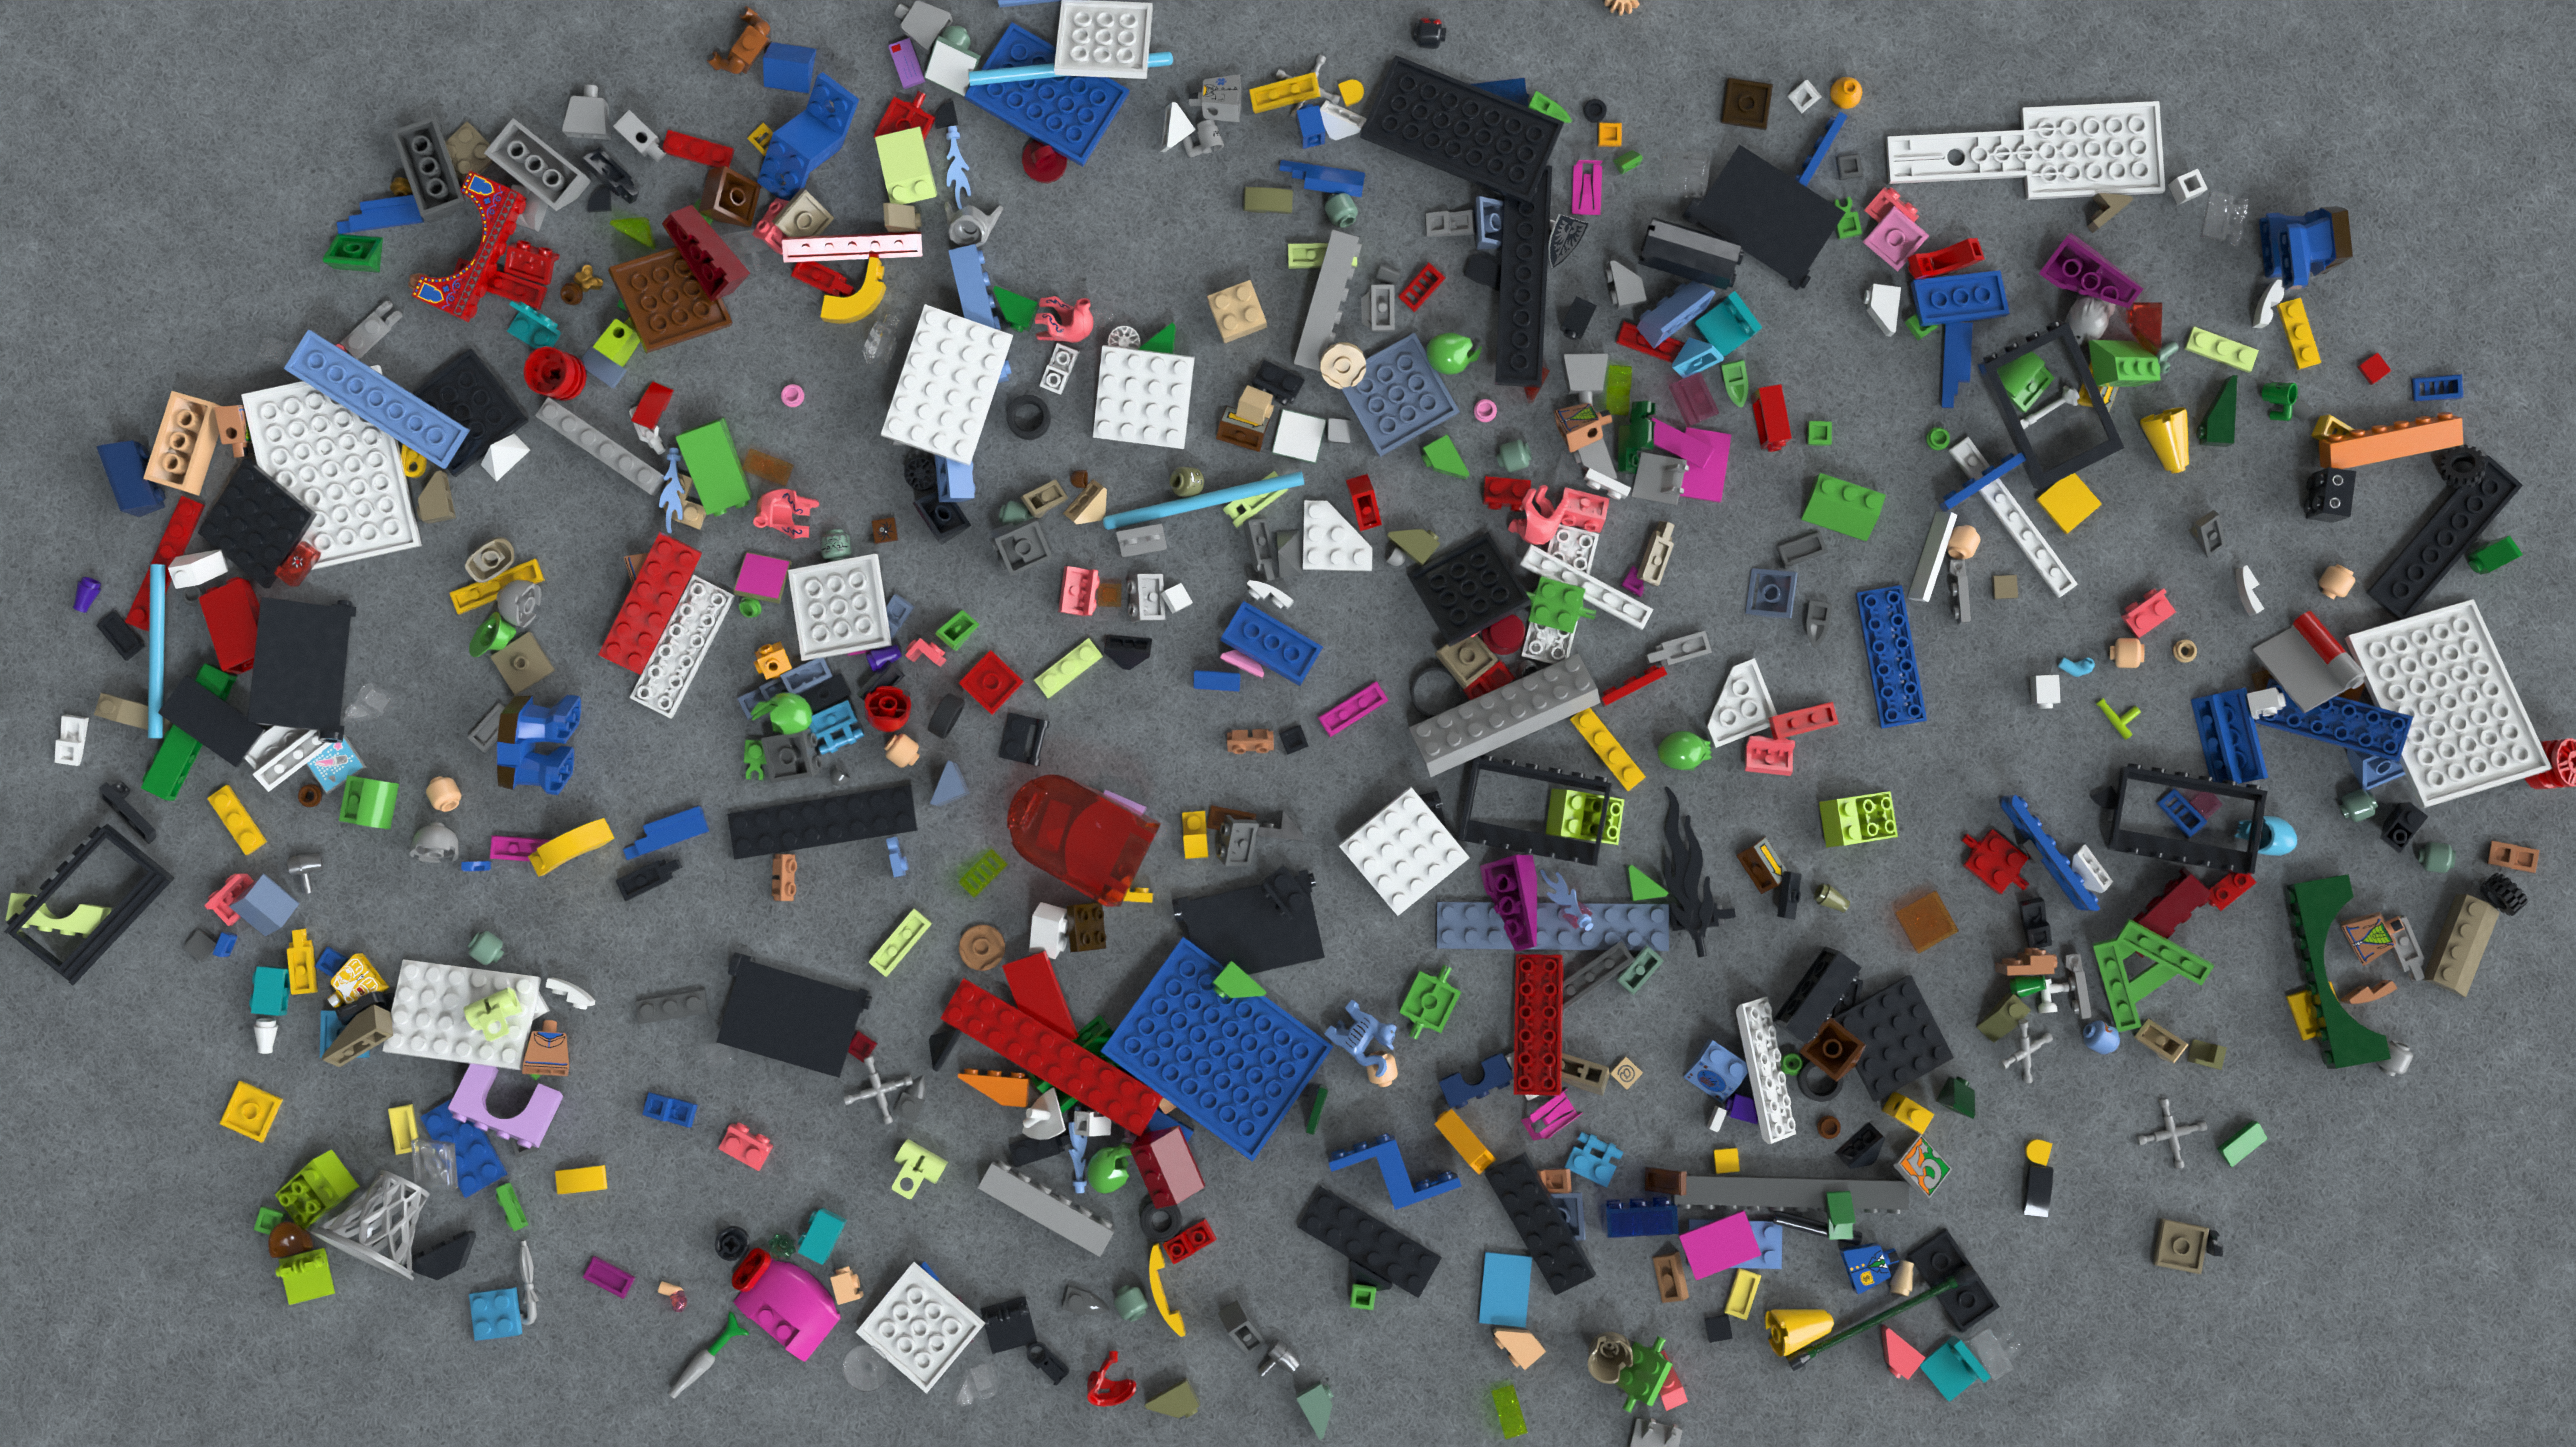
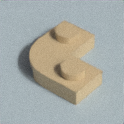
M678 473L680 483L685 491V494H682L679 490L677 491L681 500L683 518L679 520L677 511L674 510L671 519L700 530L706 515L705 509L701 505L687 501L693 479ZM672 478L668 479L666 486L672 481ZM668 501L665 503L663 507L665 512H667L668 509Z

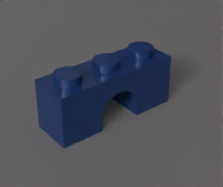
M1498 1052L1480 1061L1483 1068V1077L1476 1084L1466 1083L1459 1071L1438 1080L1450 1108L1454 1106L1456 1109L1462 1108L1469 1104L1467 1100L1475 1096L1478 1100L1489 1095L1488 1090L1497 1087L1500 1090L1511 1084L1510 1080L1514 1079L1502 1052Z

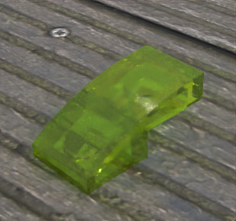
M1609 365L1605 410L1608 409L1611 415L1628 416L1632 366Z
M1514 1385L1491 1391L1505 1440L1527 1434L1528 1431Z

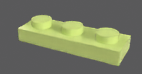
M1329 243L1288 244L1289 269L1322 268ZM1357 257L1353 258L1351 266L1357 267Z
M2192 327L2184 348L2248 373L2252 371L2259 351L2197 327Z
M1088 638L1034 681L1049 699L1103 656Z
M913 909L870 959L869 963L887 977L933 923L916 909Z

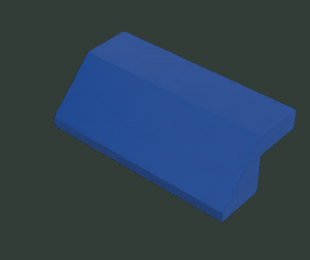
M2246 687L2191 700L2209 776L2213 778V782L2222 783V780H2231L2240 784L2268 778L2254 718L2250 711Z

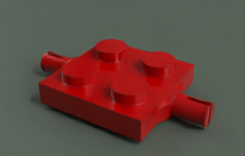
M917 91L912 103L893 97L873 136L874 139L877 136L920 127L923 140L925 141L935 122L934 116L921 109L926 95Z
M1991 829L1978 842L1968 833L1962 838L1961 841L1971 848L1970 855L1962 866L1998 895L2002 894L2012 882L2022 891L2027 888L2026 886L2029 883L2020 877L2019 874L2029 858L1996 831Z

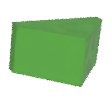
M961 610L935 634L953 650L957 651L980 624L965 611Z
M1630 864L1626 867L1631 901L1664 897L1669 893Z

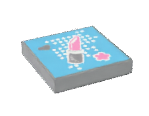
M345 734L343 735L342 743H332L306 763L326 794L331 793L344 784L347 780V775L355 776L367 768Z

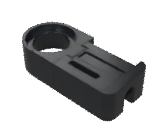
M375 991L361 996L358 1000L345 1006L336 1007L335 1012L342 1025H347L357 1014L372 1005L384 1008L386 1001L382 992Z
M1035 1342L1028 1347L1026 1352L1027 1359L1037 1369L1041 1367L1055 1381L1053 1383L1054 1386L1058 1385L1068 1375L1069 1368L1044 1343ZM1039 1346L1044 1350V1356L1041 1359L1032 1357L1031 1349L1033 1347Z

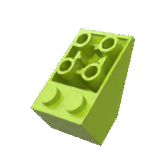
M1552 789L1546 834L1596 842L1604 796L1566 789ZM1610 797L1602 843L1618 845L1624 799Z
M1891 791L1819 802L1826 848L1898 837Z
M331 1149L309 1162L275 1196L294 1222L307 1229L360 1186Z

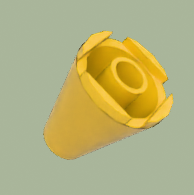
M2172 408L2164 410L2163 413L2156 416L2152 414L2142 418L2140 426L2164 469L2171 471L2172 474L2184 471L2185 466L2189 464L2186 408Z
M1772 1309L1766 1312L1764 1318L1766 1330L1768 1328L1771 1329L1773 1338L1768 1339L1774 1353L1779 1357L1787 1356L1830 1333L1834 1325L1831 1314L1827 1313L1824 1309Z

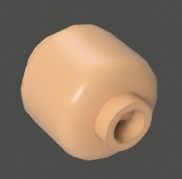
M1970 525L1953 528L1947 545V550L1951 557L1957 560L1973 557L1981 540L1976 529Z
M2339 564L2327 567L2318 582L2319 586L2323 588L2321 593L2332 599H2335L2336 596L2345 597L2355 583V578L2352 576L2354 572Z
M2118 638L2115 646H2110V660H2115V665L2118 668H2137L2140 662H2144V644H2141L2137 638Z
M894 734L884 747L886 758L900 768H904L908 764L912 766L920 756L917 753L919 745L905 734H899L898 736Z
M435 777L430 781L426 789V795L436 810H442L443 812L451 811L459 805L461 800L460 790L455 781L449 777Z
M1385 1050L1371 1053L1369 1056L1378 1055L1386 1060L1387 1070L1383 1076L1376 1077L1375 1073L1378 1065L1366 1066L1369 1081L1378 1084L1379 1087L1391 1085L1392 1080L1398 1075L1394 1056Z

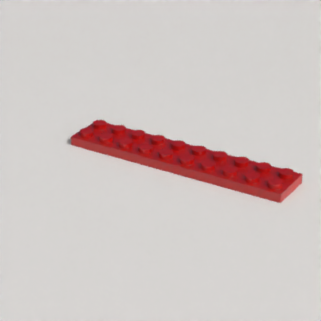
M963 978L940 1018L1139 1137L1144 1133L1164 1098L1143 1082L966 978Z

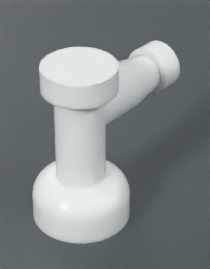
M2051 979L2046 980L2047 989L2041 990L2042 1004L2038 1006L2039 1013L2058 1012L2057 1005L2051 1001V993L2069 992L2068 983L2052 984Z

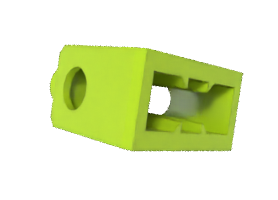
M628 316L624 323L616 318L593 346V348L621 367L625 365L640 342L630 317Z

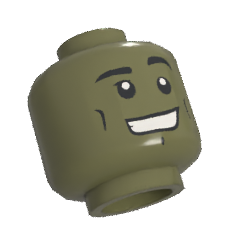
M1178 467L1170 476V487L1178 496H1196L1203 489V474L1195 467Z

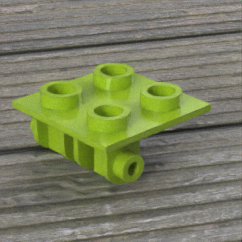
M325 1248L278 1259L280 1265L275 1269L277 1277L281 1276L283 1278L289 1305L335 1294Z

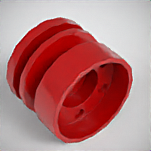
M548 346L537 348L525 361L523 370L525 382L530 389L538 394L561 401L571 400L578 396L583 390L587 378L585 366L579 358Z
M2569 738L2540 741L2552 769L2524 778L2528 785L2536 790L2576 786V740Z

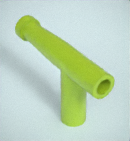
M2104 698L2096 703L2125 740L2133 735L2126 727V724L2141 713L2138 707H2132L2119 718L2106 704Z

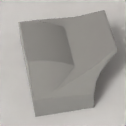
M523 184L512 185V190L519 192L527 198L525 210L522 214H519L516 224L539 232L548 204Z
M1371 285L1369 292L1361 298L1362 324L1369 327L1371 332H1394V285Z

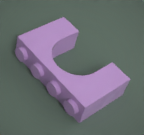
M470 1064L448 1107V1110L453 1114L452 1118L463 1123L466 1120L475 1123L474 1127L483 1131H487L488 1128L497 1131L495 1135L505 1140H509L510 1137L517 1139V1144L530 1149L531 1146L539 1148L563 1095L557 1090L538 1083L527 1107L521 1114L510 1119H498L488 1113L486 1098L499 1070L492 1066Z

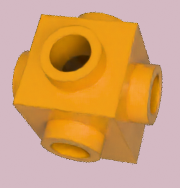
M781 641L773 645H763L755 652L757 660L753 661L759 674L764 673L766 680L778 678L784 672L792 669Z

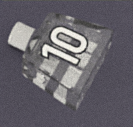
M887 314L883 323L874 322L862 350L867 367L886 373L889 372L900 339L898 329L896 328L899 321L897 317Z

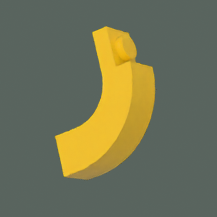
M869 258L865 282L856 294L845 298L824 296L820 316L824 322L837 324L852 323L863 319L876 309L886 291L885 284L878 282L884 276V266H881L882 263L879 258Z
M605 818L573 829L545 843L528 857L538 877L574 857L602 847L613 840L614 836Z

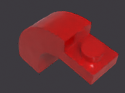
M1968 238L1938 251L1914 254L1907 257L1909 271L1916 280L1936 278L1985 260L1978 238Z

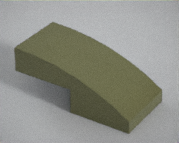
M1245 187L1243 211L1290 214L1292 213L1293 190Z

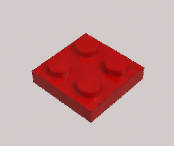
M991 650L959 682L991 715H994L1024 683Z

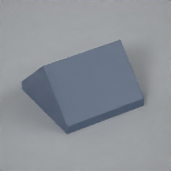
M1478 196L1474 203L1476 249L1502 248L1504 201Z
M947 761L930 804L942 806L970 794L957 763Z
M262 873L229 907L260 933L267 936L284 925L299 903L267 875Z

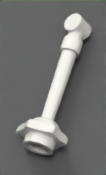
M2065 385L2062 398L2038 412L2030 414L2026 419L2020 420L2023 429L2037 422L2039 418L2065 402L2077 406V400L2080 398L2077 390L2074 387L2069 388Z

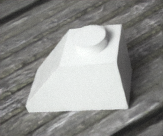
M1873 284L1869 290L1865 291L1863 303L1867 304L1866 311L1883 333L1891 337L1896 332L1901 287Z
M221 549L175 557L168 570L175 588L178 589L199 585L228 572V566Z

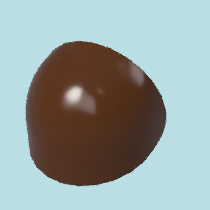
M282 1222L274 1227L270 1233L268 1240L269 1253L272 1258H280L305 1252L313 1248V1240L304 1227L292 1222Z

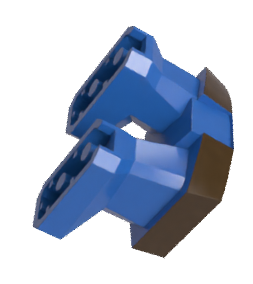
M2339 206L2319 207L2320 210L2308 211L2304 216H2285L2280 213H2267L2266 217L2260 218L2259 225L2265 277H2282L2285 290L2302 289L2308 285L2310 272L2314 276L2326 274L2352 258L2353 252L2347 209Z
M533 695L513 697L500 714L497 738V778L499 787L513 790L517 785L541 786L546 794L559 795L573 774L574 748L560 746L550 754L542 755L534 753L536 742L566 744L580 722V696L566 695L552 708L533 705Z

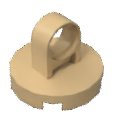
M1339 342L1331 345L1324 351L1320 359V370L1323 379L1330 386L1338 389L1349 386L1353 387L1363 379L1366 372V360L1363 352L1357 346L1346 342Z

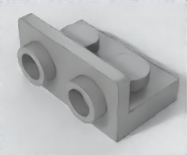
M1162 524L1116 532L1122 557L1167 549Z
M1136 574L1130 576L1127 582V592L1130 594L1128 614L1131 617V622L1165 620V602L1161 595L1164 592L1163 574Z

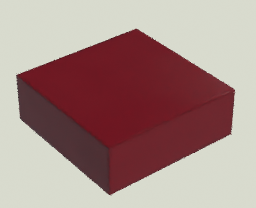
M858 1031L851 1041L848 1053L865 1063L864 1058L871 1055L878 1043Z

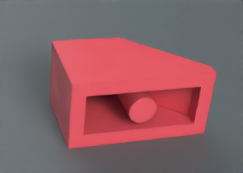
M1883 1325L1881 1332L1885 1362L1890 1365L1888 1370L1897 1378H1900L1902 1375L1909 1380L1925 1357L1886 1325Z

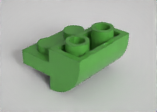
M2029 352L1997 369L2011 402L2020 412H2026L2054 380V376L2044 367L2045 362L2033 352Z
M347 775L339 821L391 829L399 784Z

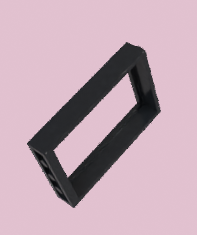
M2059 320L2046 325L2047 329L2041 333L2035 331L2026 335V340L2019 344L2015 341L2004 347L2005 351L1999 354L1993 352L1984 356V361L1977 364L2018 454L2022 452L2026 458L2022 463L2033 488L2040 490L2125 448L2069 322H2060ZM2062 336L2109 440L2043 472L1996 369Z

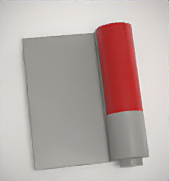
M2311 611L2299 616L2293 622L2290 629L2252 649L2253 654L2303 713L2310 711L2351 687L2352 689L2359 687L2365 681L2363 679L2365 677L2364 671Z

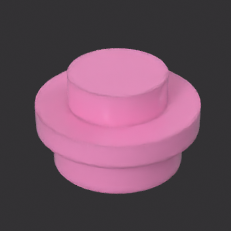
M790 384L783 388L781 399L786 406L797 407L804 400V392L798 385Z
M1483 399L1476 403L1474 415L1477 420L1490 422L1496 416L1497 408L1491 400Z

